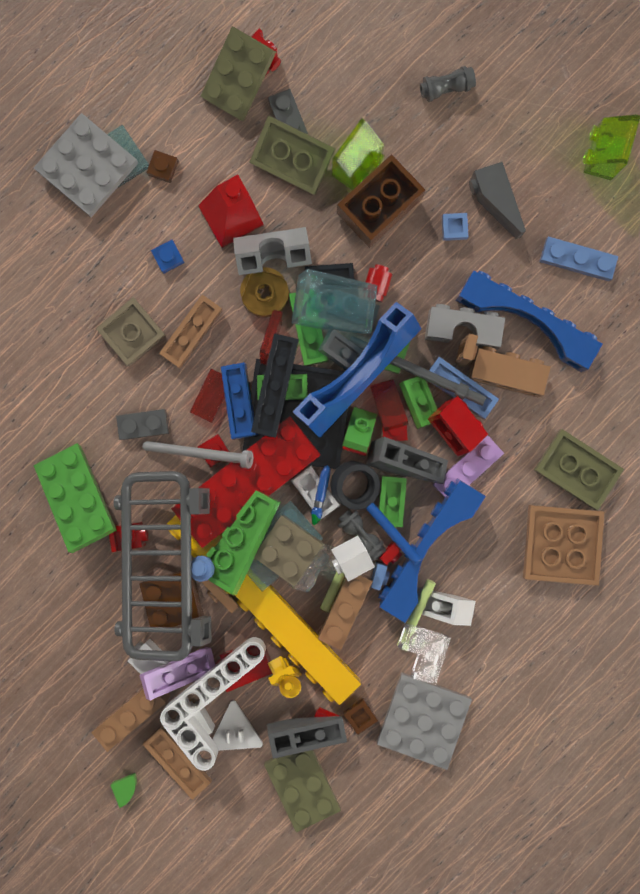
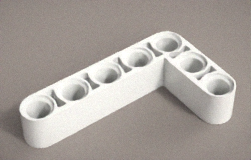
M251 637L171 700L161 713L160 721L163 727L198 770L206 771L212 768L218 755V747L194 715L262 661L266 646L260 638ZM250 645L257 646L260 649V654L258 656H251L247 652V647ZM231 661L237 662L240 670L238 672L230 671L227 663ZM217 678L220 686L217 688L209 686L207 679ZM196 694L200 702L197 704L191 703L188 695ZM168 711H177L180 718L176 720L170 718ZM190 730L194 732L196 738L187 739L184 731ZM208 751L212 758L203 759L199 752Z

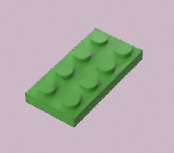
M78 443L33 465L68 552L74 553L117 531L83 449Z

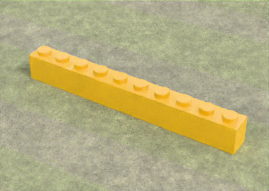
M175 515L167 524L181 525V521ZM169 530L177 540L181 539V530ZM222 533L204 548H201L191 535V555L194 558L197 556L207 557L206 554L212 546L215 547L223 537ZM251 564L237 595H235L239 599L237 601L238 605L245 612L251 611L255 616V623L262 630L265 628L269 630L272 634L271 639L279 648L284 646L288 650L290 660L296 666L301 664L306 669L305 675L313 684L318 682L324 688L322 692L330 702L335 700L340 705L361 685L360 678L327 643L318 640V634Z

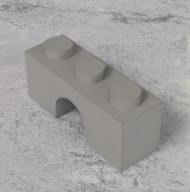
M306 227L233 238L239 275L263 272V264L275 258L285 260L287 268L312 264Z
M436 304V307H431L428 313L425 340L449 343L452 340L454 328L465 326L474 335L478 336L476 343L478 348L487 346L499 349L502 343L505 318L498 317L499 314L496 312L487 311L484 314L474 313L475 310L470 308H460V311L450 309L449 305Z

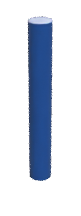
M371 503L366 510L414 565H417L422 558L378 507Z

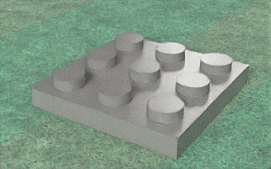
M81 113L35 165L34 169L92 218L139 162Z
M401 672L377 739V745L447 770L472 699L469 696Z

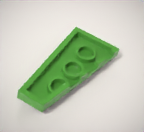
M254 492L237 514V519L232 526L226 528L218 544L215 547L212 546L206 554L215 567L214 574L208 579L210 582L232 595H237L281 502L262 492Z

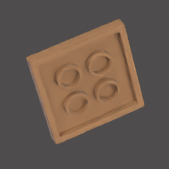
M529 505L523 578L599 586L605 512Z

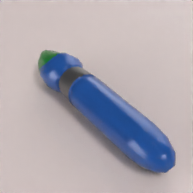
M328 465L322 469L314 508L311 510L312 525L318 524L322 517V508L330 479V467Z

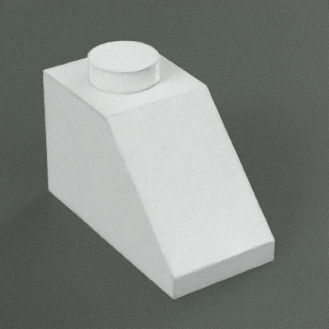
M419 588L418 597L422 591V588ZM432 591L422 615L452 625L471 626L476 601L452 594Z

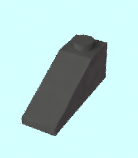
M503 162L475 170L469 181L471 193L473 195L476 194L478 202L515 239L521 238L526 229Z
M386 437L371 442L366 465L388 473L438 484L444 483L448 464L446 459Z
M342 716L291 718L267 724L273 759L347 742Z

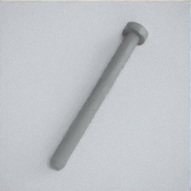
M146 441L142 445L145 451L240 463L242 468L248 469L251 468L254 459L253 452L244 450L242 453L150 441Z

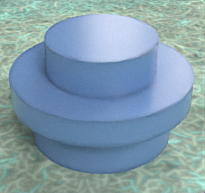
M197 556L192 560V578L196 581L204 582L212 577L215 567L210 558Z

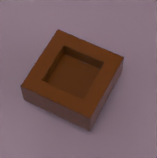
M154 150L146 173L148 176L171 183L179 160L177 157Z
M364 698L343 712V715L357 735L378 721V718Z

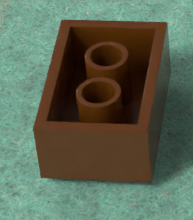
M391 154L337 204V214L370 248L423 199L426 190Z

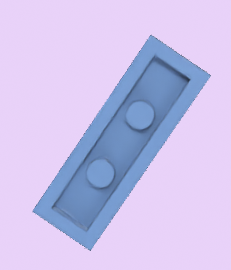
M549 236L545 240L540 258L542 263L605 281L612 280L618 260L616 255Z
M440 357L437 358L429 370L457 384L461 382L468 385L470 390L486 396L487 398L483 406L466 398L463 399L468 405V409L483 420L486 419L499 398ZM435 385L452 398L456 397L454 396L455 393Z

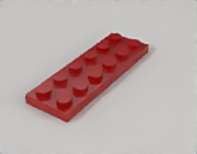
M290 416L279 424L276 438L264 436L247 449L252 451L254 456L251 468H242L240 463L230 462L198 487L210 488V514H191V535L201 548H204L223 533L227 527L232 526L237 519V514L255 491L270 496L321 456ZM176 504L171 509L181 521L180 504Z

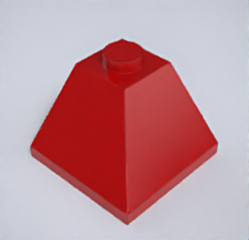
M238 174L217 185L198 205L221 248L233 243V238L244 237L264 225Z

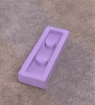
M487 435L470 453L465 454L446 472L443 484L433 483L432 485L445 498L446 494H444V491L451 481L455 482L458 478L470 485L497 461L504 452Z
M205 647L189 654L181 661H171L140 674L146 699H155L198 680L215 666L211 648Z

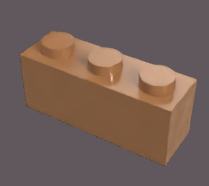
M487 346L477 349L468 375L470 379L475 382L537 398L544 396L551 368L544 365V361L530 358L529 361L520 359L519 354L506 352V355L496 353L497 349Z
M361 574L350 581H347L346 577H344L331 609L320 629L318 640L340 650L342 649L373 582L370 577Z
M142 687L98 724L91 733L108 752L161 708L171 695L166 693L155 699L148 700Z

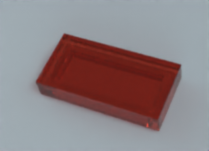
M272 311L260 348L261 364L267 365L274 333L279 334L282 326L281 311Z
M210 369L190 413L213 423L225 399L222 373Z
M394 379L371 385L370 389L384 431L408 425V419Z

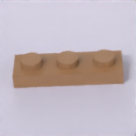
M202 294L159 354L181 369L223 309Z
M163 725L142 744L192 800L211 783L212 779L205 771L198 770Z

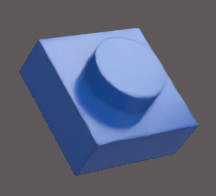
M173 240L151 250L163 274L185 263Z

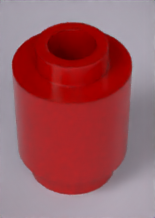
M375 264L374 268H369L363 288L365 292L364 298L382 303L383 298L387 296L393 275L388 272V267Z

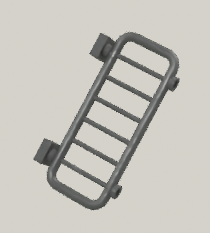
M176 471L136 472L125 478L122 483L121 495H116L114 498V508L121 510L122 621L116 622L114 632L116 636L122 637L123 649L132 659L181 661L189 655L192 646L201 647L211 643V616H201L192 619L191 514H210V488H190L187 477ZM175 481L180 485V499L131 500V489L136 482ZM180 504L181 525H132L131 505ZM132 530H181V550H132ZM132 555H181V576H132ZM132 581H181V602L132 601ZM132 606L182 607V628L132 627ZM132 632L182 633V646L178 651L138 650L133 645Z

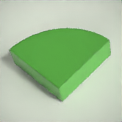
M135 773L111 783V788L119 808L126 805L135 792L137 784Z

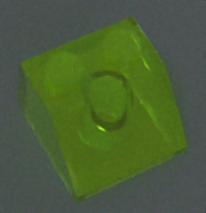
M640 115L605 117L597 126H593L589 136V140L592 141L591 147L586 150L583 158V163L586 164L583 173L612 180L628 164Z
M361 118L332 158V176L351 190L370 175L371 169L373 167L377 168L385 157L383 155L384 143L363 118Z

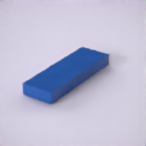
M243 362L221 366L231 439L257 436V433L251 432L254 411L247 364Z

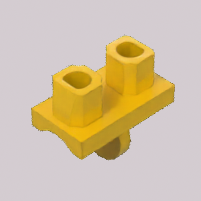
M283 656L270 661L268 665L273 676L268 679L271 685L278 686L281 694L286 698L298 696L302 687L300 680L297 678L301 676L299 669L291 666L288 659L283 658Z

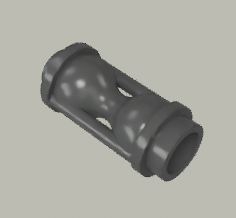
M462 66L460 69L445 76L423 77V83H420L421 96L426 98L428 102H432L433 99L439 98L442 94L452 91L468 92L476 86L475 72L472 67Z
M350 509L338 518L341 522L338 527L342 528L347 534L358 536L371 560L374 561L385 552L384 542L379 540L376 535L364 531L363 520L358 515L359 512L357 510L351 512Z

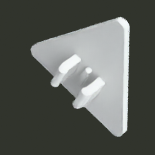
M231 701L212 739L216 743L218 751L262 747L263 741L236 701Z

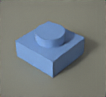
M467 213L442 215L443 241L468 239Z
M376 561L371 576L373 582L370 588L380 590L382 585L386 586L390 574L389 571H386V564Z

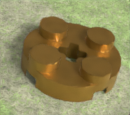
M263 267V272L247 274L241 283L240 294L242 302L247 310L255 316L264 318L274 317L287 305L289 299L288 285L282 274L275 269ZM265 286L269 287V292L272 293L271 296H267L265 299L261 298V294L258 293L259 289L263 290Z

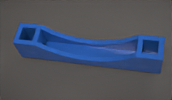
M473 271L455 300L470 309H474L475 312L504 311L529 320L539 327L550 339L560 361L580 372L590 368L603 343L597 341L598 338L594 334L581 332L576 329V325L566 319L560 320L554 316L555 313L545 307L539 308L533 304L534 301L524 295L518 296L512 292L511 287L503 283L497 284L483 271Z
M395 302L379 319L369 343L356 361L332 383L310 393L293 413L320 438L422 329L414 314L398 302Z
M458 478L455 482L451 481L444 491L446 497L443 502L436 503L431 511L433 516L429 524L424 523L417 534L420 537L415 545L411 544L422 560L417 565H414L404 555L407 559L402 566L397 565L391 575L393 581L389 587L384 586L378 596L381 599L379 601L380 608L406 623L418 604V574L428 549L447 529L461 521L472 518L486 497L483 493Z

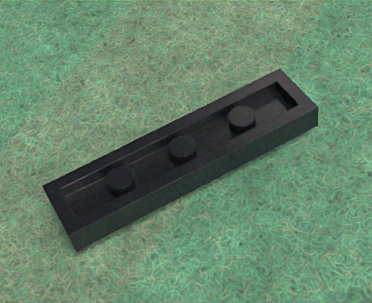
M274 333L252 425V433L277 437L299 339Z

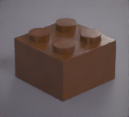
M181 571L162 576H181ZM192 578V619L204 616L196 581ZM142 581L139 583L143 601L181 602V581ZM145 606L150 627L171 628L182 625V607Z

